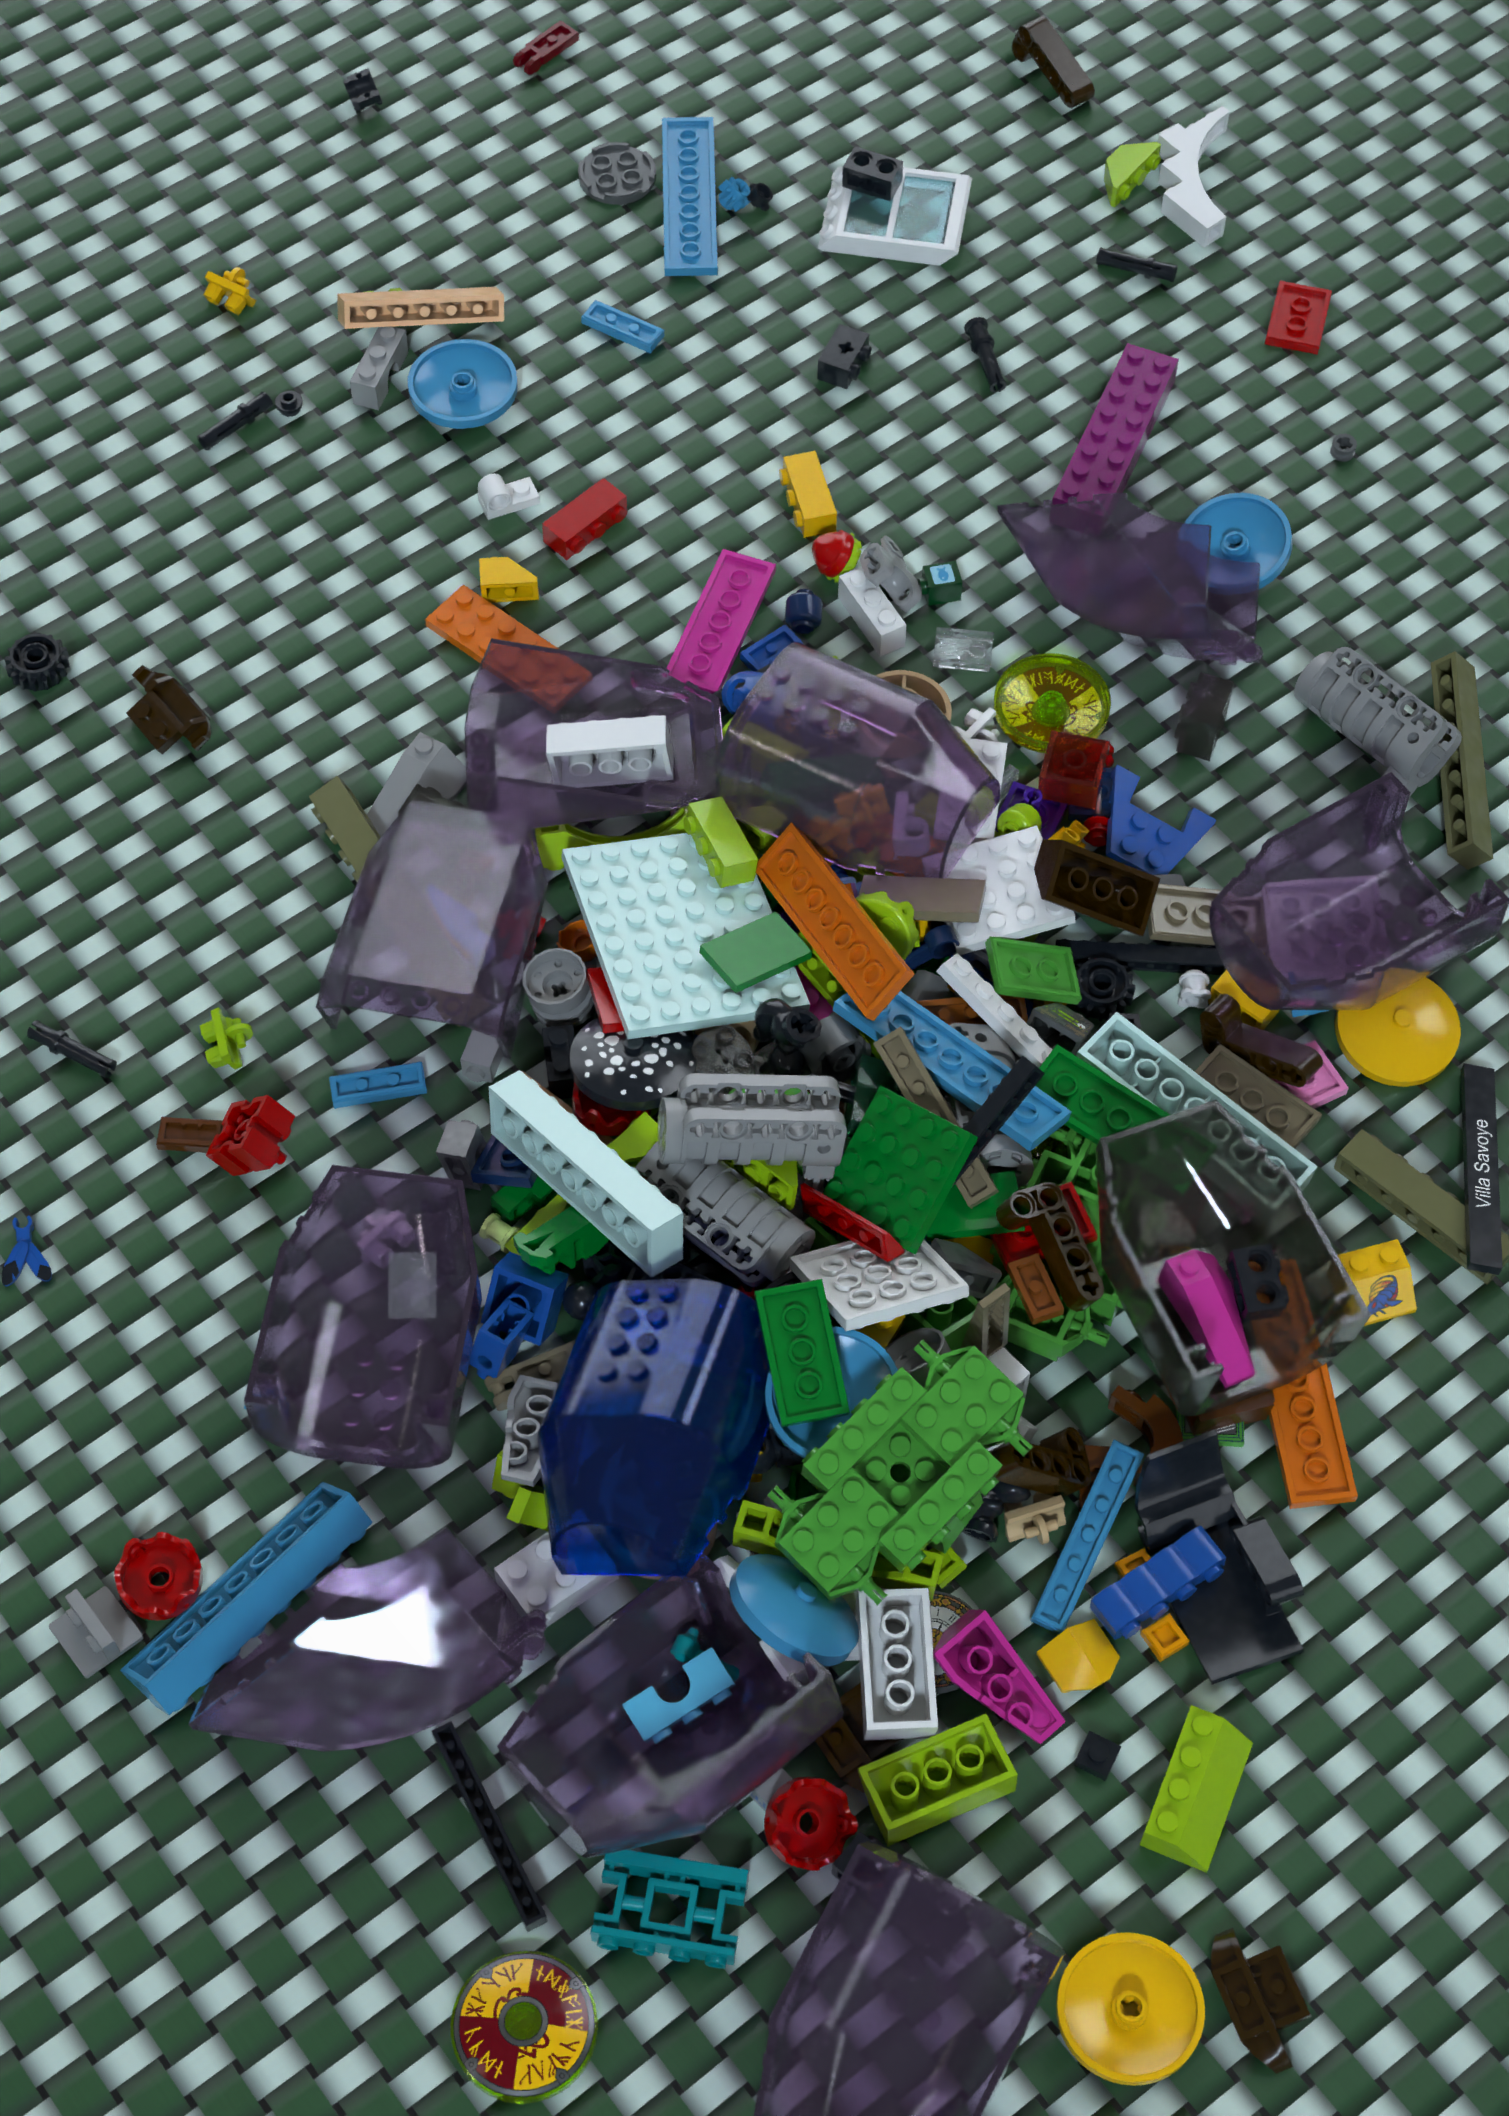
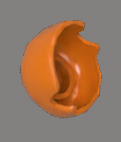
M583 919L571 922L563 930L559 931V940L556 942L558 948L573 951L581 957L583 963L592 961L597 957Z

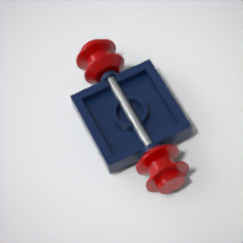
M1095 740L1086 745L1085 754L1087 756L1084 759L1086 766H1070L1068 821H1083V825L1089 830L1084 840L1095 847L1106 845L1108 819L1111 814L1109 795L1112 791L1113 779H1111V771L1113 768L1110 767L1114 764V758L1112 757L1114 747L1104 740Z

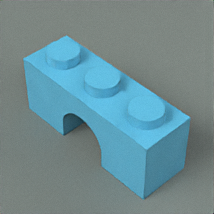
M712 1647L682 1666L689 1677L690 1689L687 1696L676 1703L666 1702L661 1699L656 1689L650 1686L622 1704L644 1742L647 1743L650 1740H653L655 1744L661 1742L673 1734L670 1728L681 1720L687 1725L703 1714L700 1708L712 1701L716 1706L733 1695L730 1689L736 1684Z

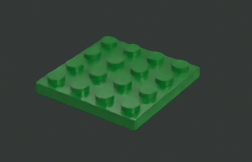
M880 1085L848 1144L840 1165L834 1170L833 1179L829 1180L822 1194L887 1231L903 1249L916 1255L979 1137Z

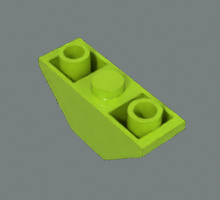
M1148 142L1120 145L1106 159L1104 183L1110 206L1115 208L1122 200H1126L1131 191L1137 185L1143 183L1146 175L1151 170L1157 169L1161 161V156H1159L1160 143Z
M722 1160L789 1211L794 1208L798 1188L797 1161H784L781 1166L767 1165L765 1160H751L749 1165H734L733 1160Z

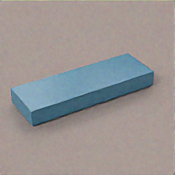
M597 300L591 304L581 317L582 324L648 353H652L664 337V329Z
M422 1061L329 1077L334 1109L427 1093Z

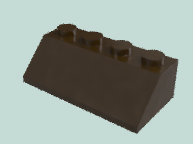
M1042 839L1034 866L1042 900L1135 935L1144 936L1160 882L1159 877L1064 840Z

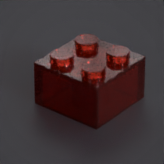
M1052 730L1039 776L1038 789L1042 792V799L1096 809L1108 764L1110 741Z

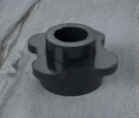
M763 183L750 184V193L747 196L748 201L753 206L767 211L769 209L768 203L773 198L771 189Z

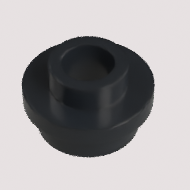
M284 391L276 397L275 405L282 415L292 417L300 412L303 400L301 395L295 391Z

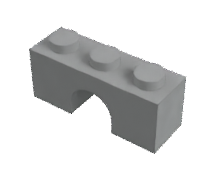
M378 327L350 380L353 404L375 410L380 409L389 391L388 375L390 370L399 372L409 353L405 329Z

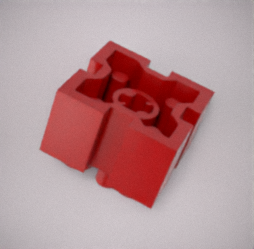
M269 1095L253 1098L251 1103L247 1100L231 1103L221 1123L224 1127L220 1134L215 1135L205 1156L232 1176L247 1174L252 1171L267 1170L275 1163L281 1165L285 1162L287 1155L279 1150L280 1147L277 1145L285 1141L290 1135L291 1125L296 1116Z

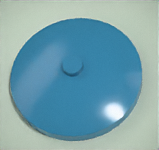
M456 339L442 342L423 352L411 366L408 374L409 397L417 412L434 424L455 429L479 427L498 419L513 404L518 391L516 368L508 355L492 344L473 339Z
M1230 493L1205 502L1187 518L1180 531L1178 553L1185 574L1198 587L1218 595H1243L1263 588L1283 571L1292 552V533L1286 515L1272 501L1251 493Z
M832 1327L850 1414L846 1416L781 1428L769 1370L765 1386V1406L768 1419L779 1439L791 1451L802 1458H805L816 1446L820 1449L829 1440L826 1437L829 1432L840 1422L844 1425L853 1416L851 1411L862 1399L866 1398L869 1400L877 1392L875 1387L886 1375L890 1374L893 1376L898 1371L887 1351L871 1337L856 1330L846 1332L843 1327Z
M772 1554L752 1555L744 1559L733 1573L729 1583V1590L735 1609L746 1625L760 1639L778 1652L805 1664L827 1667L842 1663L857 1645L859 1638L858 1624L845 1599L841 1596L829 1600L788 1558Z

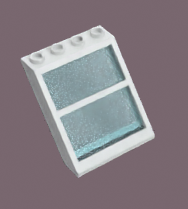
M841 166L832 174L831 189L827 196V207L823 214L824 221L819 232L818 248L821 251L938 266L958 254L972 178L969 175L903 167L902 182L890 202L842 187L843 167Z

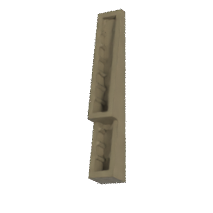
M1006 1283L977 1303L960 1348L975 1346L989 1358L1007 1345L1011 1289Z

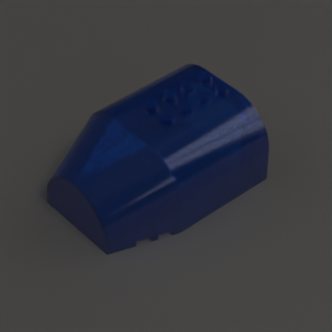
M703 1279L620 1281L608 1284L594 1294L537 1435L551 1555L562 1575L686 1577L710 1543L707 1535L716 1522L723 1525L728 1518L725 1510L733 1499L740 1501L746 1493L770 1424L765 1406V1386L769 1365L756 1301L748 1295L730 1286Z

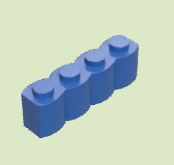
M1200 1525L1182 1536L1174 1544L1158 1552L1146 1563L1130 1571L1119 1581L1099 1592L1091 1599L1090 1609L1114 1640L1122 1636L1128 1639L1141 1629L1140 1623L1150 1617L1153 1620L1160 1618L1169 1610V1603L1176 1599L1184 1601L1197 1590L1195 1586L1204 1580L1210 1583L1217 1579L1224 1572L1222 1567L1225 1565L1226 1556Z

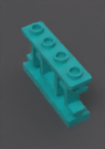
M607 1846L604 1870L602 1871V1883L618 1885L613 1915L594 1913V1922L590 1932L591 1941L597 1942L598 1947L606 1950H618V1947L621 1946L633 1948L635 1954L642 1956H654V1952L668 1954L669 1959L677 1962H690V1958L704 1960L705 1965L713 1968H726V1964L734 1965L738 1936L721 1934L726 1904L744 1906L749 1881V1870ZM628 1875L649 1878L645 1898L626 1894ZM699 1887L720 1890L717 1910L697 1906ZM655 1892L689 1897L684 1927L650 1922ZM623 1909L642 1912L640 1933L619 1929ZM694 1921L714 1924L712 1945L690 1941Z

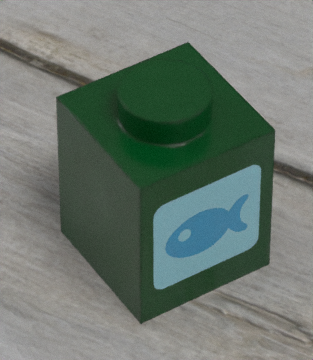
M956 561L923 566L922 578H918V584L922 595H925L928 606L961 601L963 582Z

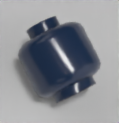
M799 589L787 598L785 622L792 631L799 634H808L820 626L823 609L821 598L813 594V591L809 589Z

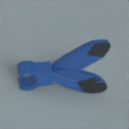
M29 1215L26 1217L28 1225L24 1228L18 1227L20 1223L16 1217L13 1219L12 1224L16 1231L18 1243L11 1251L1 1273L4 1286H10L18 1279L25 1262L38 1279L45 1282L52 1279L51 1268L47 1260L32 1243L34 1223Z

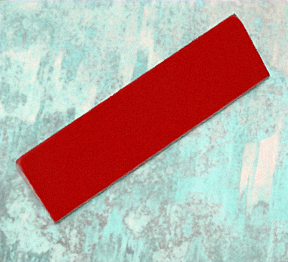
M801 1184L803 1211L887 1262L905 1252L902 1246L887 1231L809 1185Z

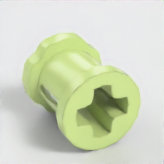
M492 1213L481 1226L479 1236L483 1239L489 1238L501 1246V1251L507 1254L510 1251L504 1245L520 1228L517 1226L511 1227L501 1220L499 1214Z

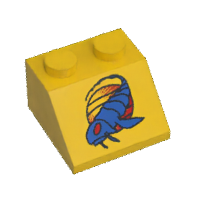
M1398 1239L1337 1255L1331 1274L1355 1328L1416 1312L1417 1307L1411 1267Z

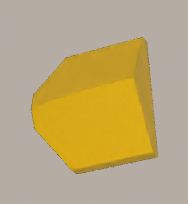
M1095 1619L1068 1627L1036 1653L1062 1693L1093 1690L1110 1680L1120 1659L1119 1654Z

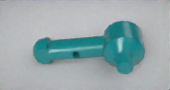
M690 1627L685 1634L677 1635L670 1652L678 1661L689 1662L704 1652L700 1649L701 1646L697 1639L699 1631ZM721 1660L732 1680L736 1681L740 1675L739 1668Z

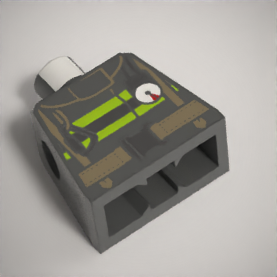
M1058 1002L1033 1008L1026 1022L1037 1031L1038 1036L1050 1048L1054 1049L1058 1044L1075 1056L1085 1044L1094 1027L1093 1023L1085 1019L1081 1014L1072 1011Z

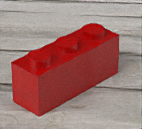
M602 478L542 523L543 542L565 560H568L574 554L580 553L594 539L600 538L615 523H619L627 515V496L606 479Z

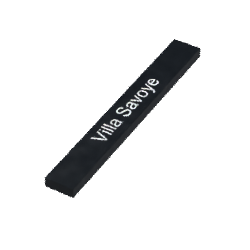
M1464 1063L1461 1068L1467 1269L1499 1275L1503 1267L1495 1069Z

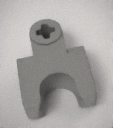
M885 535L881 538V545L873 543L863 551L860 562L865 577L876 587L881 585L889 593L893 602L904 612H907L921 600L922 593L916 577L905 566L901 550L891 538ZM909 589L910 592H909V595L907 596L906 590Z

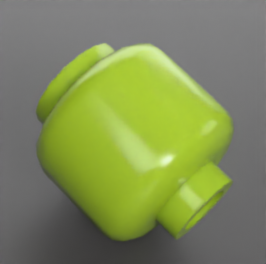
M1026 803L1015 804L1004 811L998 818V833L1001 836L1033 826H1038L1039 831H1041V817L1031 805Z

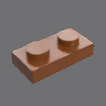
M1038 1253L1007 1263L1008 1274L1032 1325L1063 1315L1064 1307Z

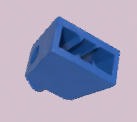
M508 1298L502 1302L478 1330L468 1360L469 1364L477 1369L478 1376L484 1380L488 1376L498 1378L514 1359L535 1315ZM508 1330L505 1339H501L500 1331Z

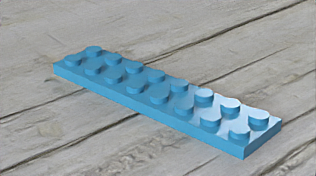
M713 117L662 118L665 276L718 275Z
M901 991L874 1021L863 1015L848 993L834 1001L832 1010L874 1041H878L901 1026L935 1084L974 1112L984 1104L1001 1080L1011 1071V1068ZM1035 1086L999 1130L1030 1152L1069 1121L1072 1111Z

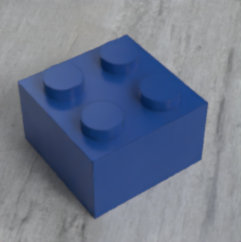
M509 1252L494 1266L481 1323L484 1324L502 1302L508 1298L535 1314L523 1340L541 1346L555 1331L569 1275L556 1269L553 1274L549 1275L523 1261L520 1255Z

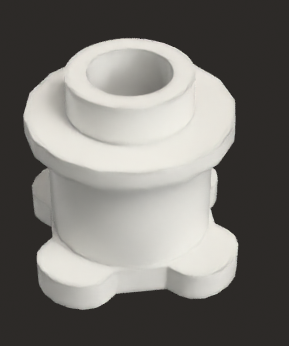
M1197 969L1188 970L1179 977V984L1182 990L1181 998L1178 999V1005L1183 1008L1208 1007V999L1211 998V992L1207 990V986L1210 983L1209 976Z

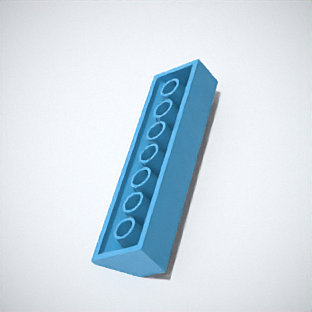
M322 1481L207 1588L186 1611L177 1616L120 1671L157 1708L170 1715L172 1712L180 1710L187 1704L189 1696L199 1687L208 1684L213 1679L215 1672L225 1662H230L240 1653V1648L247 1641L257 1637L264 1631L266 1623L276 1614L284 1612L290 1606L291 1600L301 1590H305L313 1585L316 1581V1576L322 1570L336 1563L340 1559L341 1553L351 1543L360 1540L365 1535L366 1529L373 1523L351 1493Z

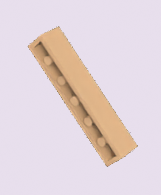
M497 287L337 294L338 321L345 329L504 321V294Z

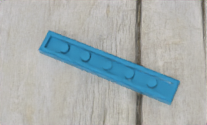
M1113 1440L1030 1621L1058 1635L1064 1631L1143 1459L1144 1453Z

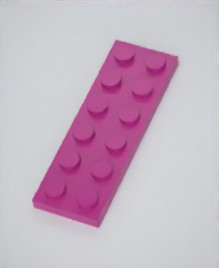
M722 550L663 674V683L705 696H709L722 689L776 572V564L729 550Z

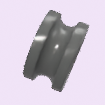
M1348 434L1336 435L1333 438L1330 449L1331 456L1341 462L1351 460L1355 455L1357 441Z

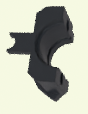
M369 68L347 76V79L343 80L356 114L361 113V110L365 109V107L375 103L383 104Z

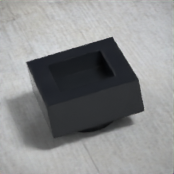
M1089 1731L1077 1755L1074 1766L1106 1781L1121 1746Z

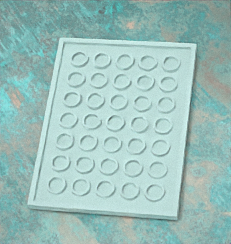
M687 833L562 849L561 858L627 1039L755 1021V1012L760 1004L767 999L773 998L785 1001L792 1009L802 1008L809 1011L810 1002L795 966L735 993L699 953L700 945L772 913L757 874H755L754 881L720 888L715 877L710 876L705 859L698 854L691 834L688 835Z

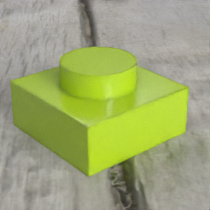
M951 1547L945 1554L935 1548L929 1550L944 1555L937 1582L941 1589L967 1567L965 1562Z

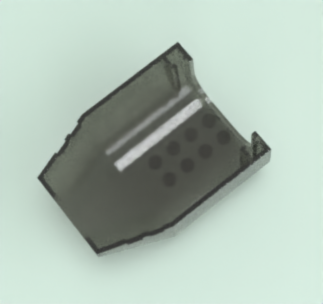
M1217 1100L1100 1138L1095 1151L1102 1268L1177 1411L1184 1416H1196L1216 1411L1286 1385L1309 1374L1348 1347L1371 1316L1292 1173L1283 1164L1278 1167L1266 1155L1268 1150L1262 1144L1256 1146L1243 1133L1246 1128ZM1271 1244L1273 1254H1277L1280 1260L1281 1271L1278 1274L1281 1285H1285L1287 1288L1289 1303L1279 1317L1242 1322L1255 1375L1252 1378L1225 1388L1219 1379L1224 1370L1221 1363L1215 1365L1214 1361L1211 1364L1205 1357L1208 1352L1204 1343L1199 1345L1196 1343L1157 1279L1166 1260L1196 1249L1214 1255L1230 1280L1226 1259L1233 1249ZM1248 1262L1249 1267L1253 1271L1262 1272L1259 1264ZM1256 1293L1260 1302L1270 1303L1267 1295Z

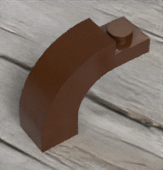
M1120 1385L1113 1391L1108 1409L1143 1433L1149 1444L1150 1454L1183 1442L1181 1428L1170 1408L1155 1394L1145 1403L1136 1392L1130 1389L1126 1390ZM1143 1464L1136 1472V1476L1133 1485L1136 1487L1138 1484Z

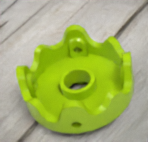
M884 891L871 894L863 892L859 894L855 899L903 960H905L912 952L919 935L913 920L914 908L912 904L907 901L894 902Z

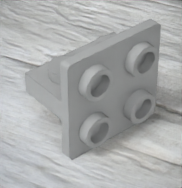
M107 1586L102 1587L85 1600L79 1591L75 1589L65 1596L70 1608L65 1611V1614L49 1624L51 1632L85 1678L91 1677L143 1640L142 1633Z

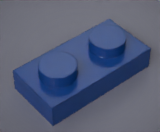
M783 625L740 652V660L751 671H757L769 665L770 659L777 661L785 656L790 658L803 650V642L786 625Z

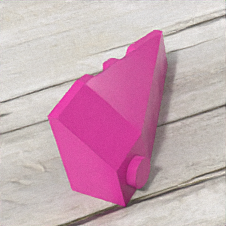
M1193 1249L1166 1260L1157 1281L1224 1387L1228 1388L1254 1377L1255 1370L1231 1281L1215 1256Z
M968 1610L943 1632L933 1650V1657L955 1685L1038 1744L1044 1742L1066 1722L986 1610Z

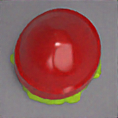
M843 530L822 534L812 544V554L818 570L828 580L833 579L835 583L839 582L840 575L856 567L861 555L860 549H862V544L854 538V533L851 532L849 534Z

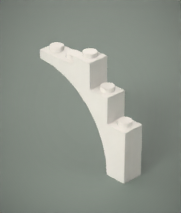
M1224 106L1209 112L1204 118L1190 124L1186 129L1177 123L1171 128L1162 131L1158 137V143L1161 144L1159 156L1164 160L1160 167L1159 184L1166 189L1163 195L1161 213L1203 248L1223 236L1226 216L1213 204L1205 192L1198 170V163L1205 150L1227 130L1230 111Z

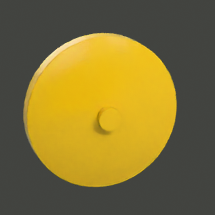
M1385 969L1361 977L1344 994L1335 1017L1336 1037L1344 1056L1360 1073L1385 1085L1408 1087L1432 1080L1447 1068L1460 1043V1020L1451 999L1430 979L1407 970Z
M1127 1932L1100 1937L1084 1946L1071 1959L1058 1987L1056 2014L1061 2035L1068 2049L1086 2069L1107 2081L1135 2086L1161 2081L1178 2071L1187 2062L1202 2035L1205 2021V2003L1198 1978L1188 1962L1176 1950L1148 1935Z

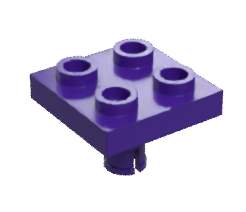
M1013 781L997 814L995 831L998 832V818L1004 811L1015 804L1026 803L1034 807L1039 813L1042 822L1041 836L1043 839H1049L1057 832L1067 811L1069 801Z

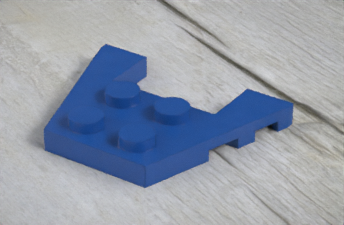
M1118 764L1111 771L1113 784L1109 795L1111 814L1107 826L1106 856L1151 875L1168 874L1215 824L1216 819L1193 807L1189 810L1182 829L1179 831L1130 803L1140 779L1139 776Z

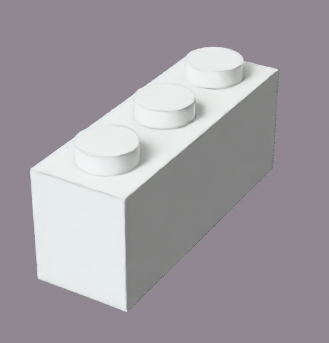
M862 566L840 575L838 598L878 655L881 657L904 647L906 623L879 586L876 587L865 577Z

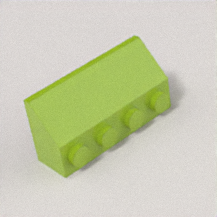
M1191 1705L1140 1842V1846L1206 1873L1253 1742L1225 1718Z
M983 1714L858 1768L872 1815L887 1846L1016 1791L1018 1777L987 1714Z

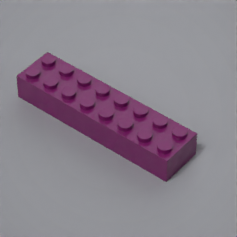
M1127 343L1052 499L1050 520L1103 536L1175 383L1179 359Z

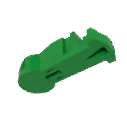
M572 1206L526 1235L519 1232L513 1236L514 1246L518 1253L521 1254V1259L549 1275L555 1272V1264L560 1261L572 1269L576 1266V1261L581 1258L588 1259L600 1251L609 1241L604 1234Z

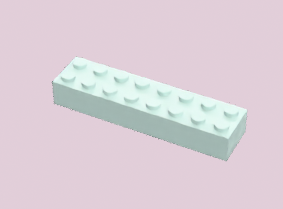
M1118 1012L1077 1052L1076 1056L1217 1143L1219 1145L1217 1152L1202 1172L1268 1224L1272 1225L1310 1183L1318 1166Z
M520 1070L489 1086L491 1134L652 1278L683 1259L684 1215L677 1204L670 1202L655 1185L647 1182L636 1168L630 1167L619 1157L614 1149H610L599 1140L596 1133L584 1127L574 1114L568 1113L553 1096H549L539 1087L534 1079H529Z

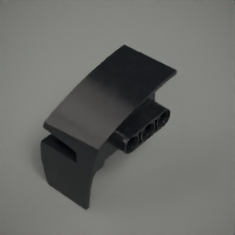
M1215 1429L1147 1455L1136 1487L1135 1510L1143 1523L1142 1526L1137 1527L1138 1533L1150 1558L1174 1544L1182 1536L1200 1525L1226 1556L1225 1565L1222 1567L1224 1572L1217 1579L1210 1583L1204 1580L1195 1586L1197 1590L1184 1601L1176 1599L1170 1603L1210 1683L1213 1685L1304 1653V1648L1282 1610L1283 1603L1304 1596L1301 1580L1265 1518L1261 1515L1247 1521L1238 1507L1233 1491L1224 1475L1218 1434Z

